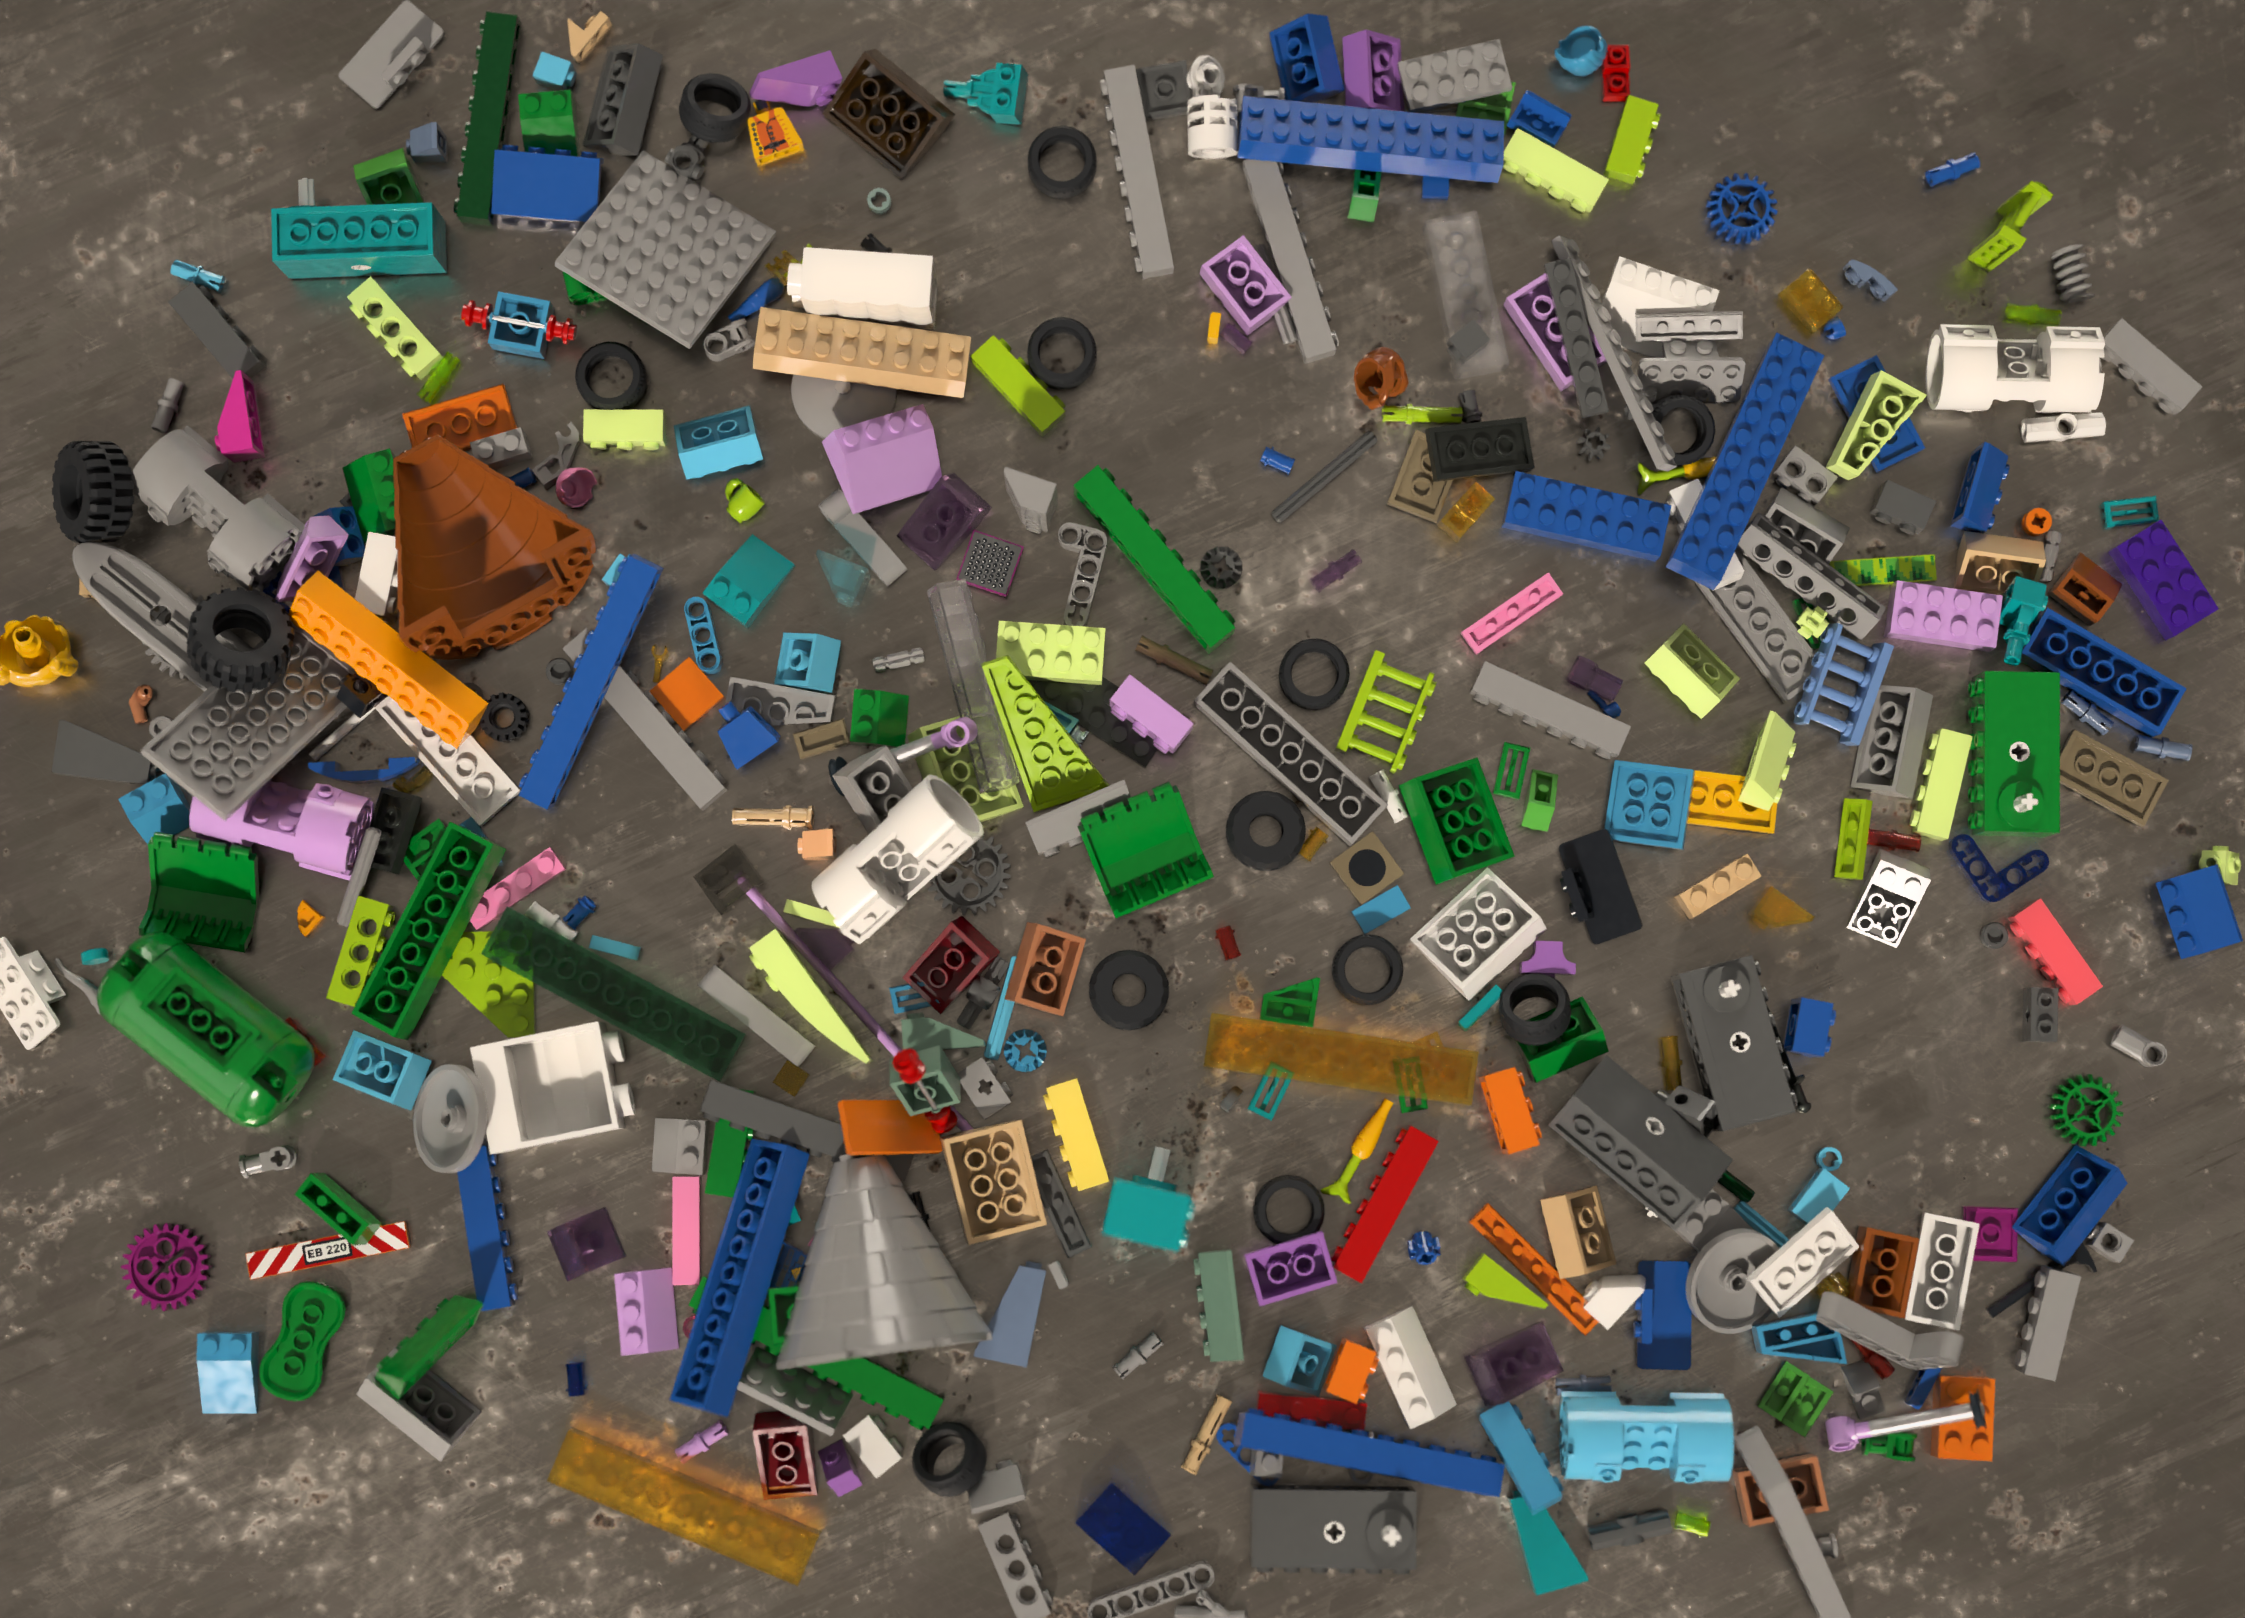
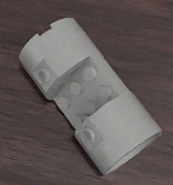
M188 425L183 430H174L166 434L143 455L133 469L131 475L132 481H134L133 494L148 506V513L155 521H162L167 526L177 525L193 515L192 519L201 528L206 526L213 532L212 536L214 539L207 550L209 566L216 573L220 574L222 572L228 578L231 577L240 586L244 587L246 591H252L256 587L261 590L264 589L284 571V567L288 563L305 525L268 493L263 498H256L243 505L219 484L223 475L229 470L228 459Z

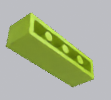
M993 335L970 356L971 362L1028 423L1044 437L1066 416L1064 410L1066 406L1057 395L1052 397L1046 391L1048 386L1037 376L1034 378L1028 372L1030 367L1021 357L1016 359L1010 353L1012 348L1003 338L998 340Z

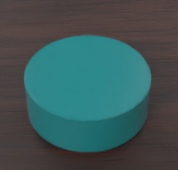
M94 948L81 953L83 965H96L110 960L106 948Z

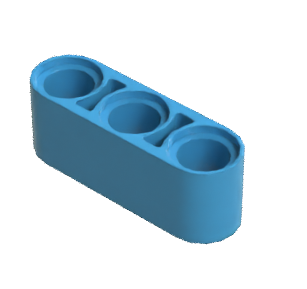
M692 597L686 601L684 612L696 662L704 673L714 675L722 669L723 659L711 609L703 598ZM694 605H703L704 612L700 616L695 617L691 615V609ZM701 630H709L710 638L705 642H699L697 634ZM708 655L716 656V664L711 668H706L703 665V660Z

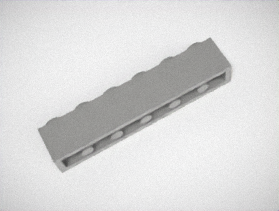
M1486 661L1482 664L1470 691V694L1475 695L1474 700L1485 705H1488L1489 702L1499 706L1498 710L1504 714L1513 716V713L1520 715L1523 717V722L1537 727L1538 724L1547 727L1549 734L1559 738L1562 735L1572 739V744L1581 748H1586V746L1596 749L1595 754L1606 759H1610L1611 756L1615 758L1619 755L1631 728L1628 724Z

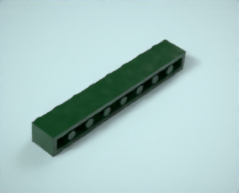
M486 11L485 20L480 22L479 32L482 36L481 45H477L476 60L479 61L478 70H474L472 76V85L475 86L474 96L469 98L468 108L471 112V118L465 125V137H468L467 146L463 147L461 152V161L464 163L463 172H459L457 180L460 195L454 201V213L457 214L456 216L463 223L493 225L494 214H491L494 150L502 149L505 141L521 30V21L517 15Z

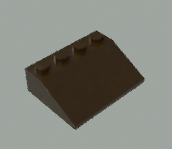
M876 48L863 52L832 98V101L822 113L901 180L907 176L937 141L956 115Z

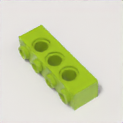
M358 896L326 999L355 1007L377 964L379 953H382L387 945L388 938L385 937L387 928L393 925L395 919L394 906ZM374 920L377 928L373 934L369 935L365 931V925L368 921ZM365 945L369 953L366 959L360 960L357 956V951L361 946ZM357 971L360 974V982L352 986L349 982V976L352 972Z

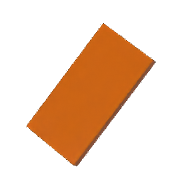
M504 383L402 414L412 448L421 444L427 438L440 435L463 451L471 450L470 442L518 428Z
M842 1100L837 1103L847 1155L938 1154L943 1151L940 1134L934 1131L931 1122L925 1117V1112L910 1116L900 1100Z

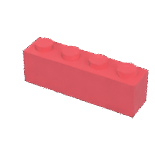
M2041 898L2031 901L2008 917L2011 922V930L2017 937H2022L2027 944L2025 946L2026 951L2034 960L2037 959L2042 965V974L2048 981L2054 982L2058 988V996L2065 1004L2077 1005L2103 987Z

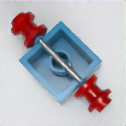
M498 292L494 312L492 304L487 303L482 308L477 307L476 302L470 300L468 305H463L461 319L465 320V325L471 327L475 322L481 323L482 328L488 330L491 324L488 344L493 350L545 359L548 341L552 342L554 337L562 338L563 344L568 345L570 340H575L577 325L573 324V319L567 318L565 323L557 321L554 315L555 308L550 301Z

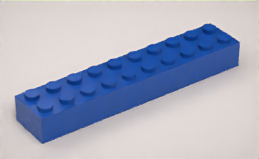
M1243 96L1239 114L1237 158L1498 183L1504 165V121Z
M1776 333L1772 338L1666 564V568L1712 590L1721 582L1824 358L1823 354L1779 333Z
M751 1139L670 1401L725 1417L729 1416L810 1154L789 1145Z

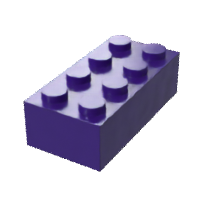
M2162 520L2155 522L2108 551L2165 641L2219 609Z

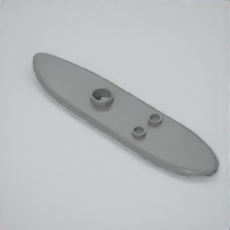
M83 542L75 546L72 553L75 570L95 600L128 631L205 692L211 687L212 681L208 680L206 682L199 676L200 671L193 669L191 659L187 655L190 617L192 612L196 611L198 603L151 566L119 548L99 542ZM156 606L167 607L171 614L170 621L165 625L153 623L150 617L153 608ZM230 629L216 636V639L228 649L238 652H249L253 649Z

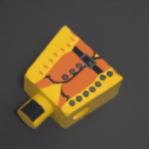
M757 100L753 103L757 115L748 118L747 121L757 166L804 150L801 138L782 107L771 110L769 102L765 100Z

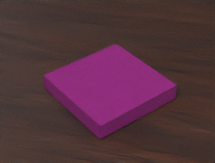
M1962 1206V1220L1979 1224L1973 1261L2017 1262L2018 1233L2013 1230L2012 1226L2018 1220V1208Z

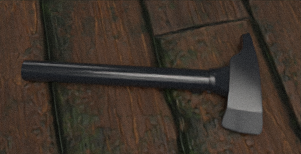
M2083 1242L2064 1266L2057 1262H2053L2048 1266L2063 1270L2065 1267L2077 1263L2088 1266L2093 1273L2097 1272L2095 1263ZM2035 1276L1986 1309L1991 1318L1996 1317L2036 1288L2034 1285Z

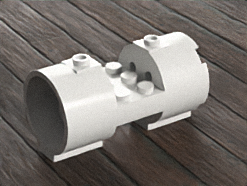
M1940 324L1939 330H1935L1931 336L1927 353L1926 393L1929 406L1933 410L1987 411L1993 399L2004 402L2010 400L2033 402L2036 412L2046 414L2052 412H2091V410H2096L2101 399L2105 374L2101 373L2102 362L2100 358H2104L2105 345L2100 327L2047 326L2046 332H2041L2036 340L1998 339L1994 325Z
M928 775L888 811L887 819L858 845H851L812 881L814 896L822 908L827 906L829 912L835 917L833 922L840 928L841 933L861 944L907 904V900L935 875L943 872L984 834L982 824L972 807L951 785L935 775Z

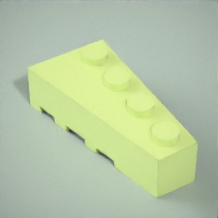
M1882 370L1872 374L1826 468L1846 480L1858 477L1927 395Z

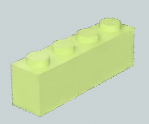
M1518 128L1504 150L1503 167L1507 171L1522 174L1530 184L1534 186L1541 185L1547 188L1549 194L1558 199L1564 198L1572 202V207L1581 212H1585V210L1589 213L1591 212L1609 180Z
M1943 728L1935 731V734H1931L1928 742V749H1931L1929 759H1925L1922 767V774L1925 775L1923 785H1919L1916 792V800L1919 801L1917 810H1913L1910 817L1909 825L1913 826L1911 833L1940 841L1949 838L1973 736Z

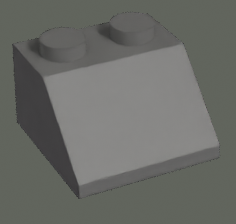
M655 1118L652 1172L705 1175L709 1121Z
M1011 1459L996 1463L995 1469L988 1471L985 1469L976 1485L967 1491L972 1514L1026 1499L1027 1493L1018 1462L1012 1464Z

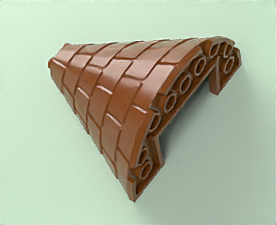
M440 435L427 438L421 444L410 450L403 451L399 456L393 458L394 518L396 520L395 548L397 550L398 610L400 612L398 636L410 650L415 653L419 650L425 651L424 653L430 658L443 660L478 656L481 649L492 646L495 651L527 637L553 619L551 612L558 606H567L582 589L593 568V563L590 559L591 554L596 553L595 539L590 529L569 519L565 513L520 488L511 479L491 469L489 465L464 452L461 448Z

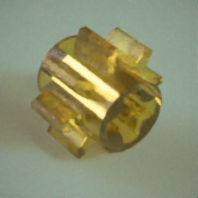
M1839 1271L1835 1275L1830 1273L1816 1285L1818 1289L1815 1293L1820 1300L1823 1292H1833L1847 1298L1849 1295L1847 1287L1850 1284Z

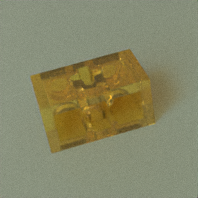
M1475 481L1440 520L1438 527L1458 543L1493 504L1495 498Z

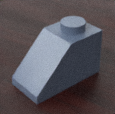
M431 122L410 130V139L406 140L407 155H410L415 163L447 162L446 135L437 122Z

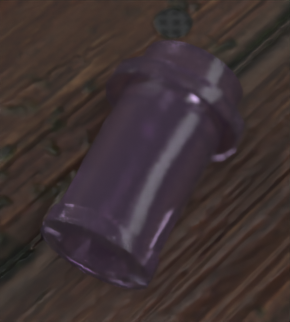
M1228 322L1219 333L1222 337L1221 340H1226L1243 355L1252 345L1253 341L1236 329V324L1231 325Z

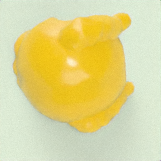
M31 615L24 621L11 620L5 623V633L0 636V685L4 686L11 682L21 687H34L50 684L61 675L70 677L75 674L79 668V663L71 655L70 639L67 630L63 626L55 625L53 619L48 616L40 618L38 615Z

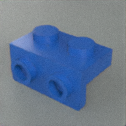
M1526 90L1506 126L1515 131L1518 128L1554 148L1572 115L1531 91Z

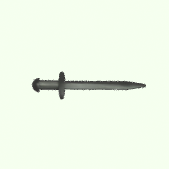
M1774 1027L1775 1038L1780 1039L1783 1053L1780 1054L1782 1063L1787 1065L1790 1073V1079L1787 1082L1797 1098L1798 1107H1796V1110L1802 1114L1807 1113L1811 1109V1103L1807 1102L1801 1087L1805 1076L1804 1074L1795 1076L1777 1027Z

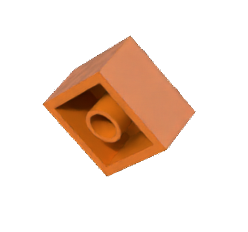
M1343 1337L1323 1386L1325 1391L1356 1404L1359 1398L1363 1400L1369 1384L1366 1382L1368 1374H1374L1379 1361L1375 1357L1377 1352Z

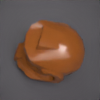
M1386 347L1376 348L1367 353L1355 368L1354 382L1356 393L1363 403L1373 410L1384 406L1388 397H1396L1405 392L1408 386V377L1400 355ZM1368 387L1374 388L1379 394L1372 393Z

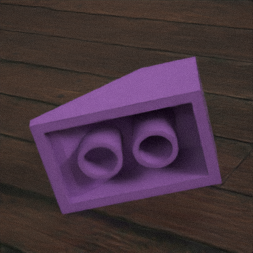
M829 50L758 73L749 95L751 99L807 107L816 104L824 106L832 101L843 78Z

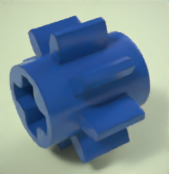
M1417 1232L1413 1235L1412 1240H1408L1409 1258H1416L1417 1263L1421 1265L1431 1264L1436 1260V1256L1441 1255L1439 1237L1432 1238L1430 1232Z

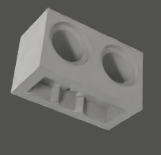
M1796 445L1789 451L1772 474L1776 478L1775 481L1784 489L1790 488L1797 493V497L1812 506H1815L1838 478ZM1788 464H1793L1798 468L1797 476H1792L1788 473ZM1809 480H1814L1819 484L1818 492L1809 489Z

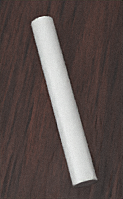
M375 707L361 718L353 714L314 748L309 755L317 761L373 712Z

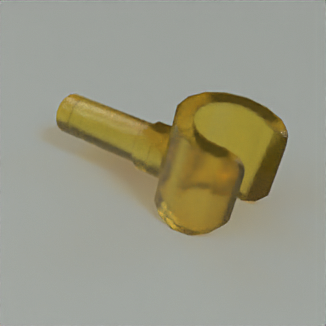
M655 644L651 649L655 659L653 682L659 683L663 661L668 658L669 654L665 646L664 653L656 655L657 646Z

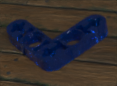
M1960 834L1954 836L1949 842L1951 855L1979 897L1987 903H1994L2005 898L2044 872L2049 865L2048 855L2044 851L2032 850L1996 873L1971 836ZM1957 841H1966L1968 845L1965 847V850L1969 855L1974 852L1976 856L1964 862L1963 858H1966L1967 855L1963 850L1957 851L1956 847L1959 845ZM2031 856L2041 858L2039 862L2040 868L2034 866L2025 870L2023 867L2033 861ZM1973 861L1980 862L1984 867V871L1980 876H1975L1970 871V865ZM2010 869H2016L2020 873V881L2016 884L2010 883L2007 879V873ZM1990 875L1991 879L1986 881L1990 886L1997 887L1998 890L1995 891L1996 897L1993 895L1988 896L1986 894L1989 890L1985 882L1979 885L1978 880H1982Z

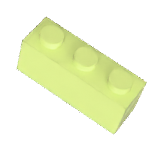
M584 409L583 441L593 450H605L606 446H617L619 450H632L633 446H643L645 450H658L659 446H666V414L664 410Z

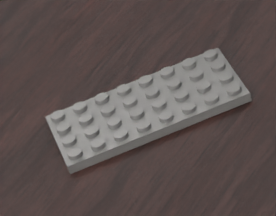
M293 623L294 640L291 659L288 662V668L285 673L281 674L275 683L270 684L268 682L266 688L261 690L252 688V692L243 693V690H236V693L229 692L226 687L219 689L211 686L142 748L141 754L224 821L234 814L347 708L337 698L341 687L339 683L349 673L354 675L356 673L355 669L345 661L339 660L332 651L324 645L317 643L309 633ZM261 640V641H260L252 650H250V651H253V650H256V649L262 647V646L265 644V642H264L263 640Z

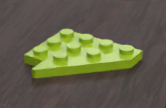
M534 930L464 932L453 952V959L449 960L442 976L507 1038H519L536 1034Z

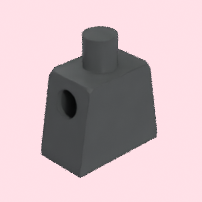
M1677 1086L1672 1094L1662 1089L1656 1093L1655 1096L1706 1138L1715 1129V1101L1683 1086Z

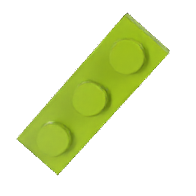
M1844 798L1834 874L1836 878L1863 880L1873 802L1871 800Z

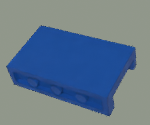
M502 145V149L494 150L491 214L587 222L598 208L601 164H603L604 158H597L596 152L581 151V156L571 155V150L555 149V154L544 153L545 148L529 147L528 152L518 151V146Z

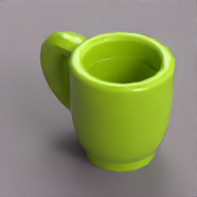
M734 478L728 481L725 488V495L729 501L726 510L735 520L742 523L753 517L765 505V501L751 486L744 484L741 479ZM740 486L741 488L733 495L734 490Z

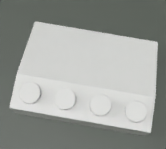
M1619 256L1614 265L1601 304L1608 310L1611 316L1609 322L1612 328L1620 335L1622 341L1620 345L1622 348L1651 358H1663V341L1636 342V314L1712 312L1720 290Z
M1487 867L1412 936L1410 940L1438 971L1470 1001L1540 937L1547 928L1541 917Z

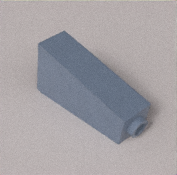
M1026 1261L1025 1266H1019L988 1325L992 1332L993 1340L980 1341L974 1352V1357L1027 1367L1046 1270L1041 1269L1042 1264Z

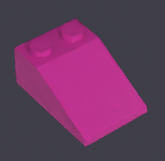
M242 370L235 372L217 426L218 435L215 436L217 450L221 451L233 463L265 458L254 381Z

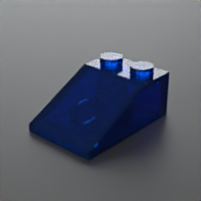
M1112 1479L1075 1519V1523L1088 1536L1134 1575L1139 1572L1171 1536L1161 1524Z

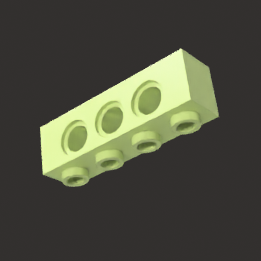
M371 276L347 296L352 302L349 308L359 319L364 316L369 321L366 327L376 338L381 335L387 343L383 346L393 357L399 355L404 362L401 366L411 377L416 374L422 380L445 360ZM381 305L382 312L377 316H371L372 308ZM392 325L400 326L397 334L388 335V330ZM416 344L417 350L411 355L405 354L408 345Z

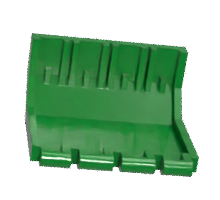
M1169 781L1152 788L1154 794L1149 796L1147 791L1128 798L1129 805L1124 806L1122 801L1102 809L1104 815L1101 817L1098 812L1081 818L1082 825L1077 826L1115 918L1129 914L1214 877L1194 833L1177 786H1171Z
M154 832L153 837L148 842L151 892L147 911L139 926V936L152 932H166L180 938L185 943L245 953L253 935L260 898L257 854L252 853V848L232 844L231 848L228 849L227 843L205 840L204 845H202L201 839L178 836L177 841H175V835Z

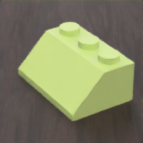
M1684 623L1645 662L1650 671L1655 676H1658L1669 687V690L1677 695L1688 706L1689 710L1697 714L1701 719L1740 680Z
M1770 710L1759 732L1738 799L1740 802L1766 811L1770 810L1773 802L1778 804L1783 791V788L1779 787L1780 780L1785 781L1790 766L1786 765L1788 757L1792 758L1797 743L1792 742L1795 731L1774 711Z

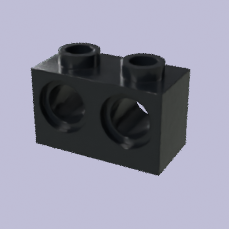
M357 672L354 675L349 673L340 681L339 685L341 687L337 694V698L359 718L388 696L381 693L374 683L361 677Z

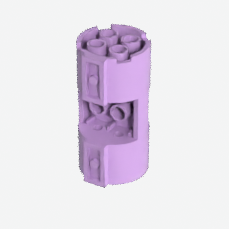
M270 779L226 821L193 796L189 824L191 831L196 833L197 838L227 843L229 847L232 844L251 847L255 842L293 853L295 861L299 862V867L350 880L365 831L371 823L374 804L370 801L371 798L333 788L326 784L316 783L312 791L293 788L282 782H272Z

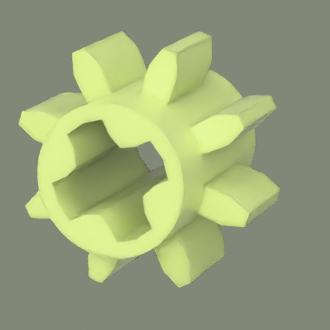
M1819 606L1813 610L1807 607L1796 621L1800 625L1797 632L1806 639L1810 638L1811 635L1818 638L1829 624L1825 620V616L1828 613Z

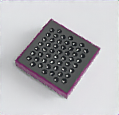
M973 530L956 580L1007 598L1024 547Z

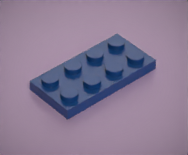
M1877 355L1828 379L1848 419H1850L1870 376L1881 370L1886 372ZM1910 417L1900 425L1892 438L1884 444L1880 452L1871 461L1876 473L1925 449Z

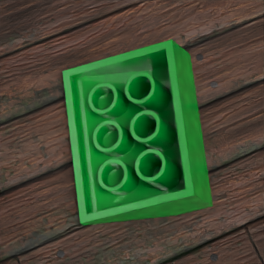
M1478 757L1415 777L1399 785L1436 885L1515 857Z
M454 1295L450 1300L447 1298L443 1299L434 1309L437 1313L431 1319L425 1317L415 1328L418 1332L411 1339L406 1336L396 1346L398 1352L391 1358L387 1355L376 1366L378 1371L375 1378L399 1400L477 1322L483 1304L478 1300Z

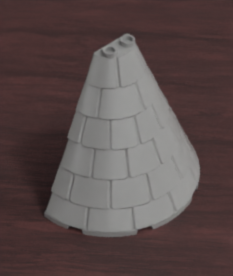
M840 1155V1161L833 1163L825 1191V1199L814 1229L815 1234L804 1264L806 1267L785 1331L786 1337L776 1363L777 1370L909 1350L993 1340L991 1330L976 1310L975 1304L958 1280L957 1274L940 1250L936 1239L922 1220V1215L904 1190V1185L887 1157L883 1155H866V1157L856 1158V1155Z

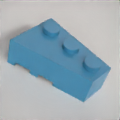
M1817 1312L1753 1325L1751 1328L1756 1352L1847 1364L1841 1334L1819 1323L1816 1320Z

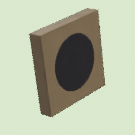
M1373 831L1330 862L1360 905L1367 902L1404 874Z

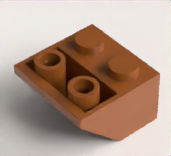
M2080 552L2048 592V595L2088 626L2099 622L2109 609L2123 584Z

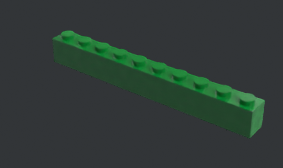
M707 1275L703 1276L689 1303V1306L694 1308L692 1313L695 1315L697 1314L708 1279ZM763 1305L752 1344H755L757 1340L766 1345L764 1350L779 1356L782 1346L772 1347L769 1307ZM866 1357L807 1366L813 1369L812 1374L824 1381H827L829 1377L838 1382L836 1387L847 1393H851L854 1390L862 1394L860 1399L874 1406L877 1402L886 1407L884 1410L886 1413L896 1418H899L900 1414L910 1419L908 1424L919 1430H923L924 1427L928 1429L931 1427L945 1399L937 1393Z

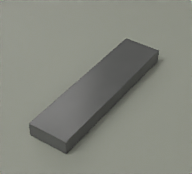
M1048 1149L1031 1156L1041 1201L1067 1258L1092 1248Z

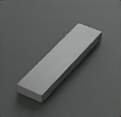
M1743 311L1636 314V342L1743 339Z

